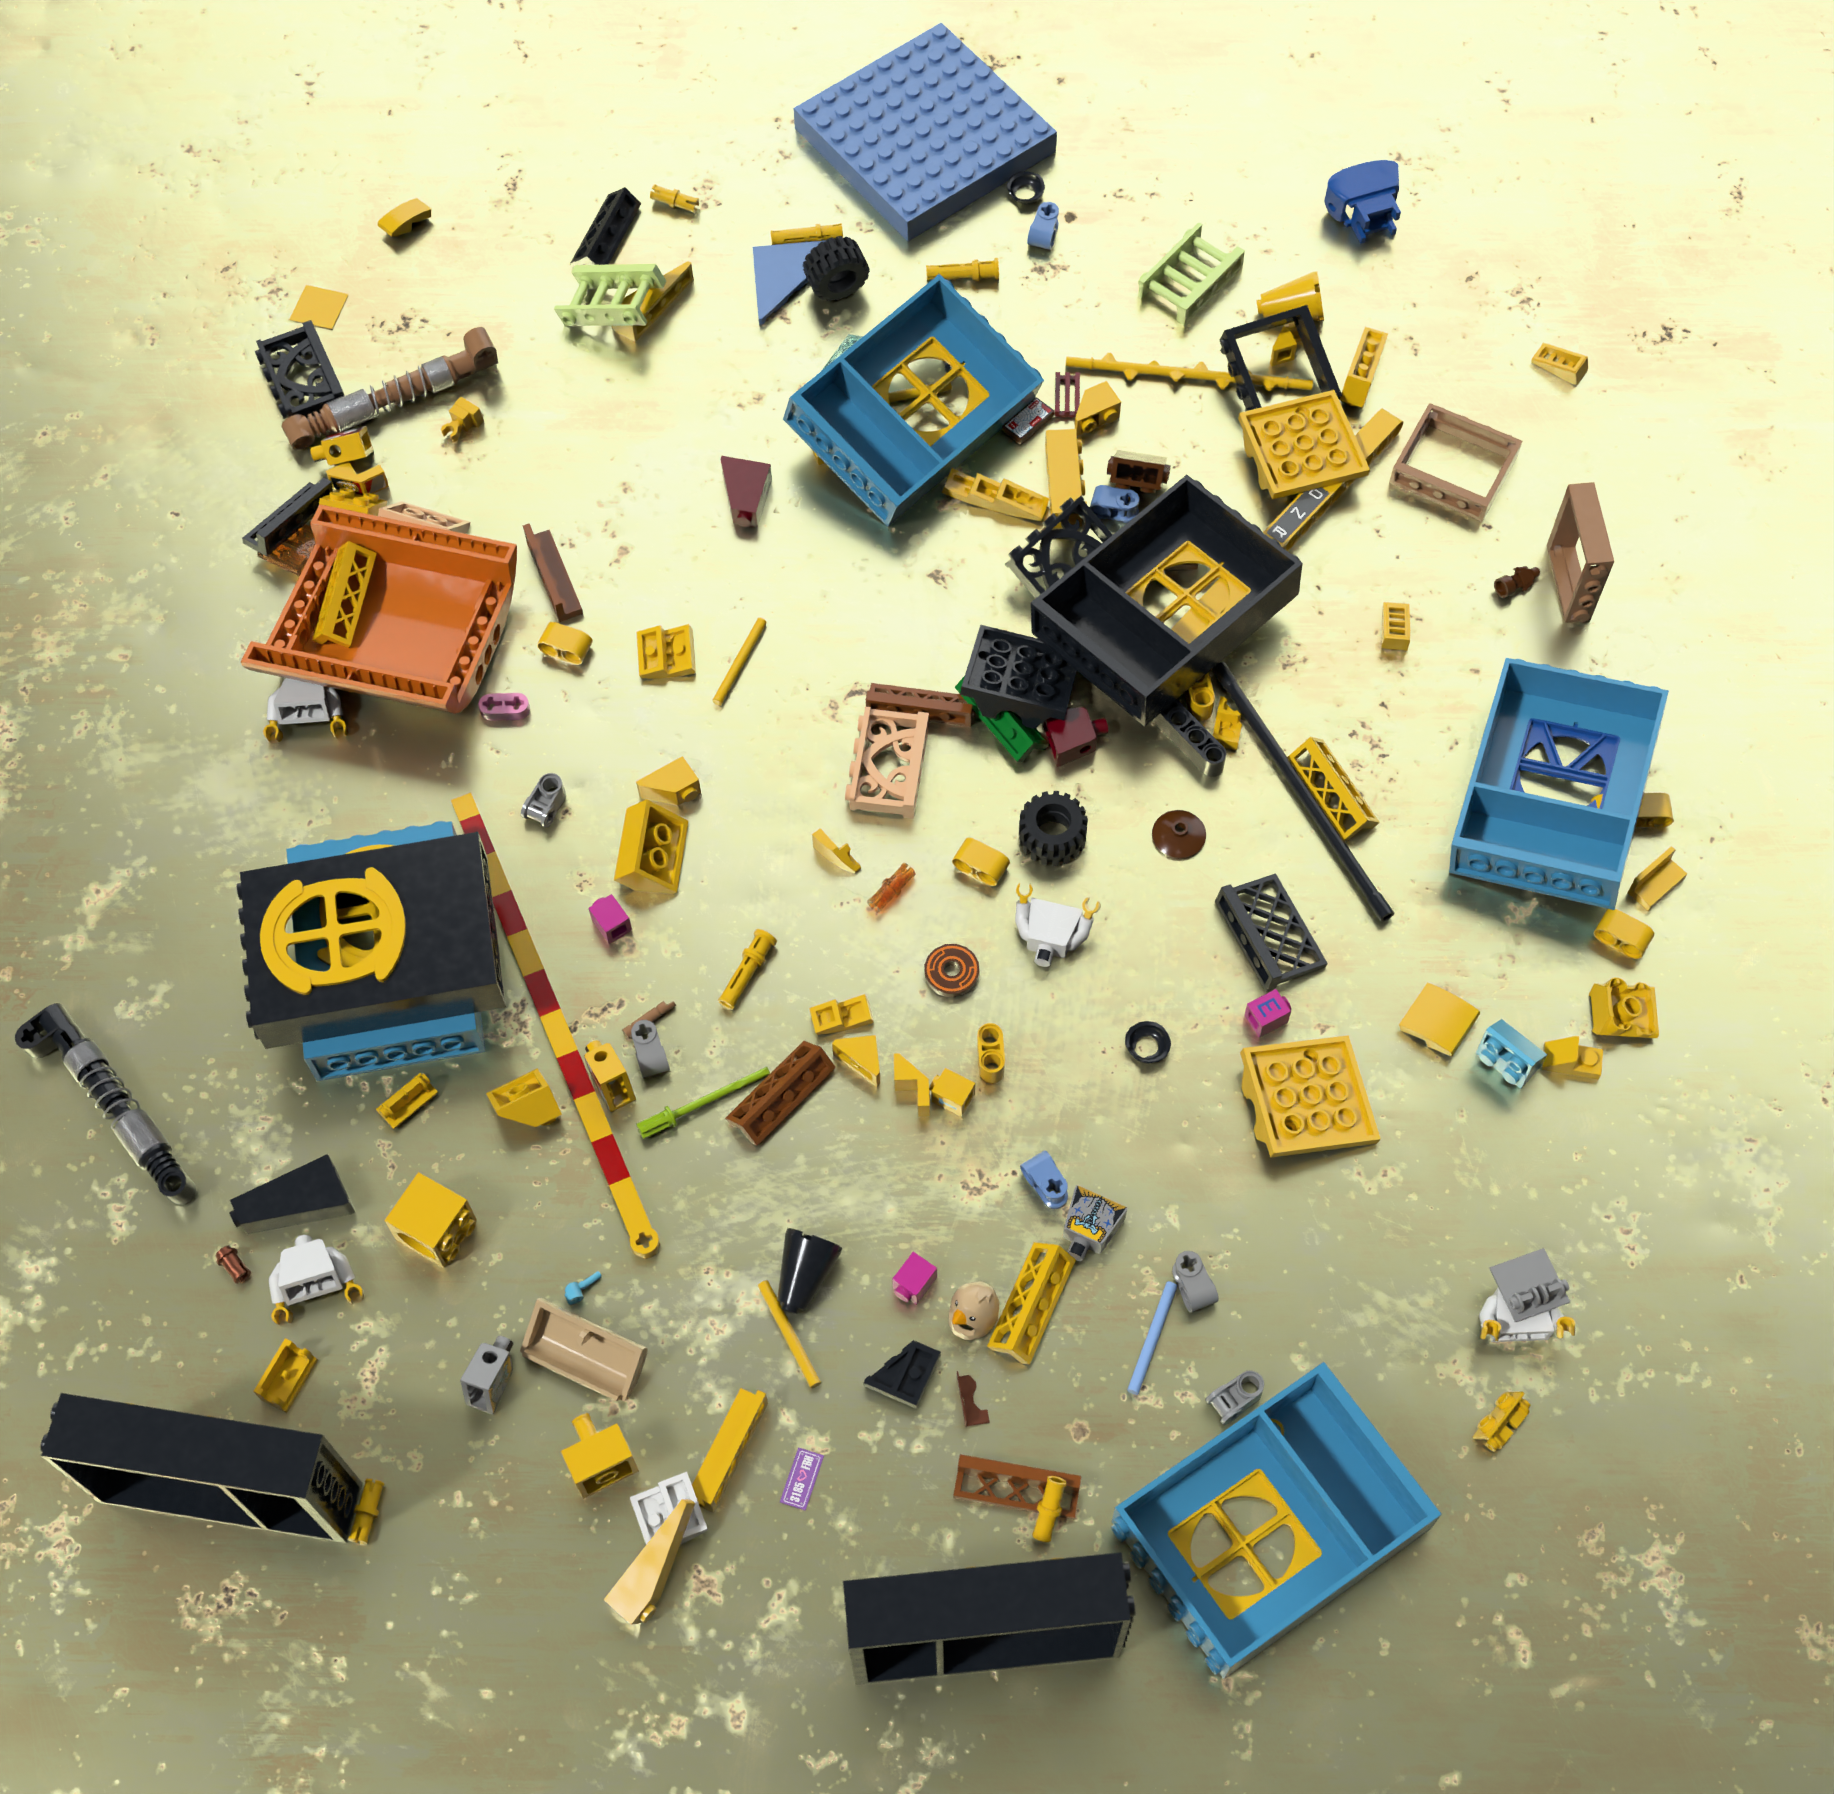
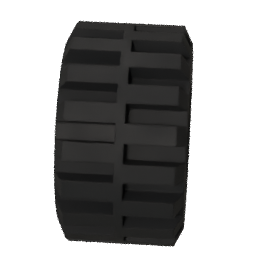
M837 236L836 238H829L827 241L820 242L818 246L810 250L811 253L806 255V261L803 262V271L814 294L819 299H826V301L841 300V298H846L852 293H856L860 287H863L870 272L869 265L859 245L854 239L851 240L847 236L844 238Z
M1048 791L1042 792L1041 797L1036 794L1031 798V802L1027 801L1024 804V810H1021L1019 820L1020 846H1023L1024 853L1026 855L1031 853L1033 861L1036 862L1039 859L1041 864L1046 866L1047 862H1052V866H1058L1061 861L1064 864L1069 863L1070 857L1073 859L1077 858L1079 851H1082L1085 846L1088 818L1085 816L1086 810L1083 806L1079 807L1080 801L1076 798L1071 800L1070 794L1067 793L1064 796L1059 795V791H1053V794H1048ZM1047 822H1057L1065 826L1067 830L1058 835H1050L1041 831L1039 827Z

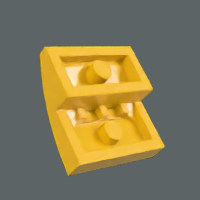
M689 624L664 630L659 625L637 631L639 676L641 678L660 679L696 673L693 629Z
M1427 982L1399 1023L1401 1031L1425 1040L1427 1047L1453 1056L1479 1017L1480 1011L1458 996Z

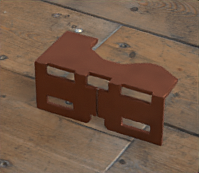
M957 1371L965 1427L990 1423L988 1410H980L974 1403L973 1395L977 1388L975 1380L970 1375L959 1376Z

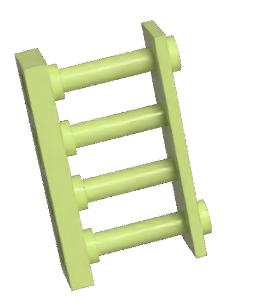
M1199 222L1192 229H1188L1183 238L1148 273H1143L1138 281V297L1142 299L1152 290L1177 306L1176 321L1182 325H1185L1243 267L1245 250L1237 246L1231 253H1224L1201 238L1203 224ZM1196 246L1221 263L1216 268H1210L1188 253ZM1182 261L1206 276V278L1202 282L1196 283L1175 270L1174 267ZM1166 275L1192 292L1187 297H1180L1158 282Z
M657 264L575 265L571 273L579 284L570 305H555L554 311L564 326L646 325L648 321L640 310L641 304L650 288H663L666 279ZM589 289H597L590 305H581ZM608 289H617L610 305H601ZM628 289H637L631 304L621 305Z

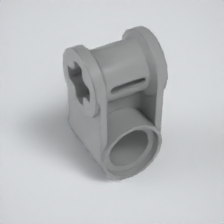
M547 773L539 779L534 790L522 806L521 817L534 819L545 828L551 825L557 811L566 799V791L560 776L554 773ZM550 788H557L553 792H547Z
M648 1020L636 1022L632 1027L631 1035L642 1077L645 1078L669 1071L670 1068L663 1046H661L655 1025ZM648 1034L649 1038L643 1039L642 1035Z
M1183 1251L1180 1253L1173 1265L1172 1274L1188 1311L1193 1312L1218 1302L1219 1297L1216 1287L1211 1278H1209L1199 1255L1193 1251ZM1185 1264L1186 1267H1192L1193 1269L1190 1272L1187 1268L1182 1269V1265Z
M1245 1371L1229 1383L1214 1390L1205 1400L1208 1404L1214 1406L1222 1417V1424L1226 1425L1260 1400L1264 1389V1380L1255 1371ZM1245 1382H1252L1257 1386L1258 1390L1255 1393H1247L1242 1389L1241 1385Z

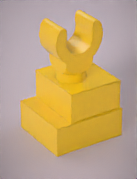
M460 397L449 410L452 421L444 424L441 427V432L443 436L453 432L450 437L452 442H456L460 437L462 429L468 431L473 425L478 428L484 422L480 408Z

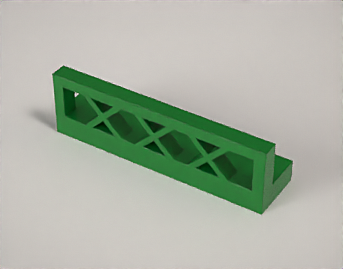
M964 677L954 687L959 694ZM961 695L968 704H972V709L1017 762H1023L1034 749L1045 750L1050 745L1036 728L1032 729L1022 725V719L1017 713L1002 711L995 718L984 717L974 698Z

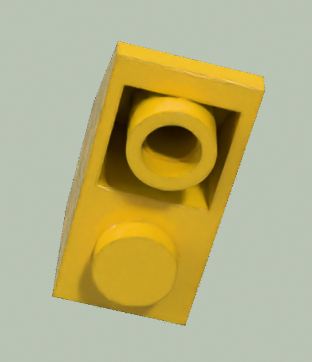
M1107 381L1084 391L1075 417L1074 429H1076V436L1089 433L1095 428L1106 423H1112L1120 417L1121 400Z

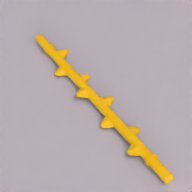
M1109 352L1101 360L1093 359V357L1089 359L1066 356L1065 366L1123 372L1129 381H1132L1138 374L1170 376L1175 382L1182 378L1216 381L1221 390H1225L1230 383H1236L1234 377L1229 375V372L1208 370L1202 361L1191 369L1161 366L1155 360L1149 364L1116 361L1113 354ZM1248 370L1253 385L1264 386L1268 391L1275 387H1282L1285 390L1287 388L1312 390L1313 380L1288 378V376L1283 378L1253 375Z

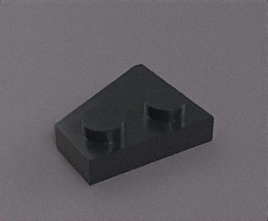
M913 1340L902 1349L901 1353L885 1362L884 1366L876 1373L865 1378L863 1384L869 1389L917 1409L939 1361L941 1352Z

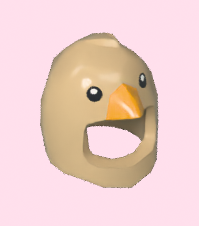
M982 1281L964 1284L957 1289L951 1299L948 1314V1323L954 1335L964 1340L982 1338L991 1332L998 1320L1000 1305L993 1287ZM959 1325H969L974 1329L972 1331L965 1330Z

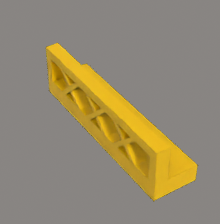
M347 541L338 548L312 641L322 645L329 640L347 648L351 646L377 553L350 541ZM355 553L368 558L365 567L361 569L357 567L354 561ZM355 575L360 587L359 590L352 592L347 581L349 577ZM349 598L353 606V612L349 615H345L341 608V602ZM341 621L347 630L345 638L333 634L335 624Z
M1309 737L1288 756L1344 841L1351 839L1362 828L1373 829L1380 823L1323 739ZM1307 750L1311 755L1310 768L1303 767L1298 760ZM1316 772H1323L1325 775L1324 788H1317L1315 785ZM1330 792L1337 793L1340 797L1338 809H1331L1328 804ZM1344 813L1351 814L1357 822L1348 831L1342 825Z
M1033 1243L987 1345L992 1351L1009 1353L1020 1363L1030 1365L1076 1261L1060 1245ZM1040 1253H1046L1044 1260L1036 1265ZM1034 1278L1032 1286L1025 1291L1024 1288L1027 1282ZM1022 1304L1023 1307L1020 1313L1013 1317L1015 1309ZM1011 1331L1007 1342L1000 1343L1003 1335Z
M740 1388L692 1483L700 1507L713 1513L715 1512L768 1405L766 1393L757 1390L756 1394Z

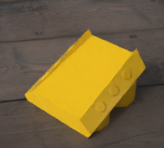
M1616 977L1604 984H1593L1588 995L1591 996L1592 1032L1608 1036L1658 1038L1659 1027L1655 987H1650L1641 982L1635 985H1627L1623 979Z

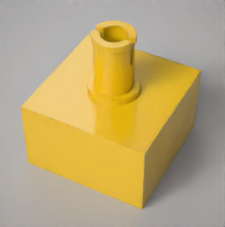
M589 1413L579 1415L572 1420L580 1442L561 1450V1453L583 1499L639 1472L617 1423L597 1433Z

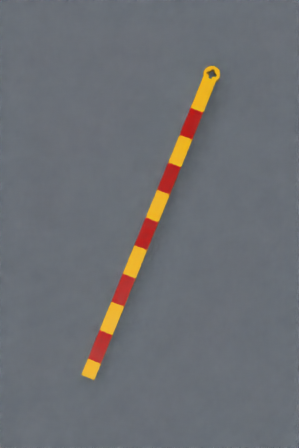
M471 793L452 799V805L464 834L478 832L488 858L493 905L630 1236L631 1249L635 1255L642 1256L645 1259L651 1258L656 1255V1250L660 1246L658 1234L650 1225ZM647 1237L652 1239L649 1241L648 1248H644L643 1245L637 1246L641 1238Z

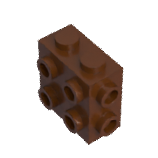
M1117 450L1115 455L1111 456L1108 460L1106 475H1111L1110 482L1115 483L1117 488L1130 489V486L1141 487L1140 491L1155 493L1156 490H1161L1163 484H1167L1171 465L1167 464L1168 457Z

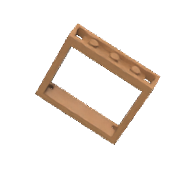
M1429 403L1393 466L1389 483L1483 522L1518 457L1523 441L1512 437V435L1495 430L1488 425L1473 421L1466 416H1461L1443 407ZM1429 426L1506 458L1486 497L1408 465Z
M1595 482L1568 484L1547 542L1548 554L1565 622L1580 621L1582 623L1591 620L1615 562ZM1579 537L1586 561L1582 571L1576 551Z

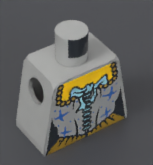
M1076 1185L1063 1231V1237L1072 1242L1067 1252L1077 1261H1083L1088 1250L1101 1254L1125 1221L1127 1207Z
M498 1336L493 1346L487 1343L480 1344L460 1380L467 1406L494 1415L513 1371L510 1356L513 1342L510 1339Z

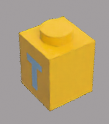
M945 1068L941 1076L936 1075L931 1082L929 1090H931L932 1102L962 1117L975 1095V1083Z

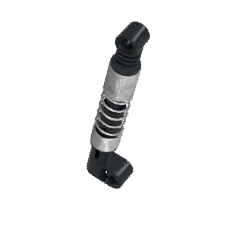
M60 1003L49 1005L20 1026L15 1034L16 1044L33 1058H43L58 1048L62 1053L61 1059L69 1072L80 1083V1087L89 1090L87 1096L96 1100L95 1107L104 1111L103 1119L115 1117L110 1126L111 1129L114 1130L115 1135L136 1164L142 1170L149 1172L155 1183H157L159 1191L175 1204L182 1205L190 1202L195 1196L196 1185L180 1167L174 1156H172V1148L169 1142L157 1128L148 1113L140 1109L139 1101L132 1099V1092L124 1088L125 1083L123 1079L116 1077L117 1072L114 1068L109 1067V1061L92 1039L86 1038L64 1006ZM45 1030L47 1035L44 1036L41 1032ZM131 1101L136 1102L137 1109H131L129 1106ZM112 1113L113 1116L106 1117L105 1114ZM181 1182L180 1188L173 1191L174 1186Z

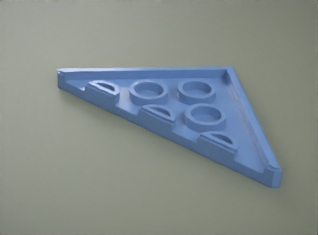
M822 241L752 247L759 325L764 324L770 314L779 310L795 291H799L808 282L803 271V262L806 261V255L811 253L810 250L818 246Z

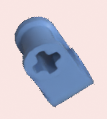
M1044 202L1040 204L1034 221L1029 228L1027 245L1052 249L1059 227L1057 219L1059 208L1055 203Z
M1098 485L1095 487L1090 509L1099 519H1110L1128 523L1139 514L1137 507L1139 496L1132 490Z
M1046 1150L1020 1165V1169L1027 1182L1035 1189L1047 1207L1059 1209L1066 1204L1068 1200V1184Z

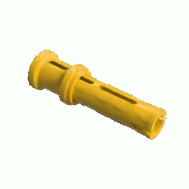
M994 258L993 261L974 259L972 263L926 265L927 281H931L938 274L947 280L973 278L975 281H979L982 278H995L999 280L998 258Z
M761 929L755 930L754 939L749 947L745 948L742 952L743 960L718 999L719 1003L725 1008L734 1009L735 1004L757 967L765 964V956L771 946H775L777 943L776 938L770 933Z

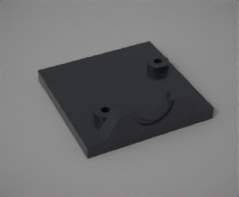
M980 624L960 695L974 698L984 717L995 718L1002 711H1012L1021 717L1022 725L1035 729L1050 717L1059 720L1065 719L1077 670L1038 638Z

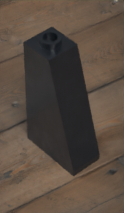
M326 1154L231 1199L230 1202L234 1210L229 1212L236 1228L242 1226L247 1234L347 1216L355 1213V1210L334 1163L329 1155Z

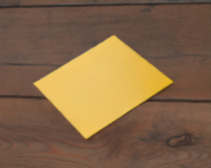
M306 285L289 320L301 323L312 320L315 326L332 329L349 294Z

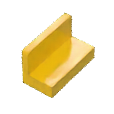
M1672 846L1635 877L1627 892L1647 911L1687 876V873L1671 860L1676 851Z

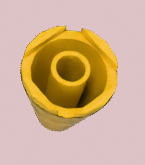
M1317 271L1260 294L1261 299L1256 300L1258 315L1263 314L1264 318L1308 305L1313 321L1324 320Z

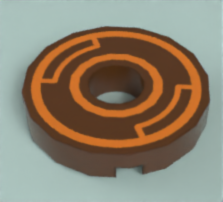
M944 944L935 948L928 955L924 965L925 978L929 988L938 995L947 998L961 994L963 996L969 993L976 986L980 976L979 961L975 954L967 947L959 944ZM948 966H956L960 971L955 976H949L944 970Z

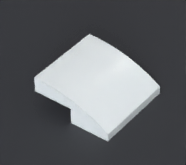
M687 1472L658 1483L659 1486L630 1497L646 1545L682 1499H691L695 1506L681 1544L708 1531Z

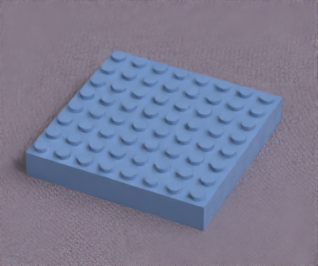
M942 22L793 108L795 129L907 242L1001 186L1014 174L1024 172L1056 152L1057 131Z

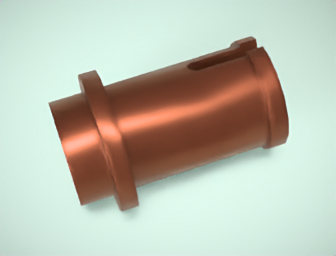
M227 1245L216 1253V1263L219 1266H223L232 1277L234 1283L238 1284L245 1281L250 1276L251 1271L237 1255L238 1250Z

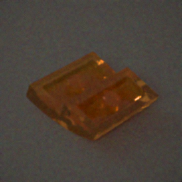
M305 524L268 556L257 552V556L300 576L316 544L311 526Z

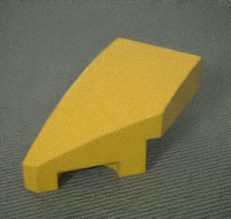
M1220 696L1212 736L1224 748L1237 750L1242 727L1240 723L1241 714L1237 710L1233 711L1227 705V699Z
M821 828L812 834L813 847L828 861L854 874L861 870L860 864L850 855L851 848L847 843L838 849Z

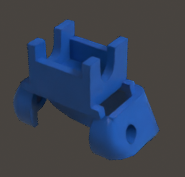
M1391 160L1364 162L1342 169L1328 179L1324 199L1326 209L1335 220L1339 222L1344 221L1346 227H1352L1360 244L1365 243V235L1386 229L1389 230L1391 235L1396 234L1397 227L1393 219L1397 221L1401 215V210L1396 203L1399 192V164ZM1347 205L1350 208H1354L1351 219H1349L1346 213Z

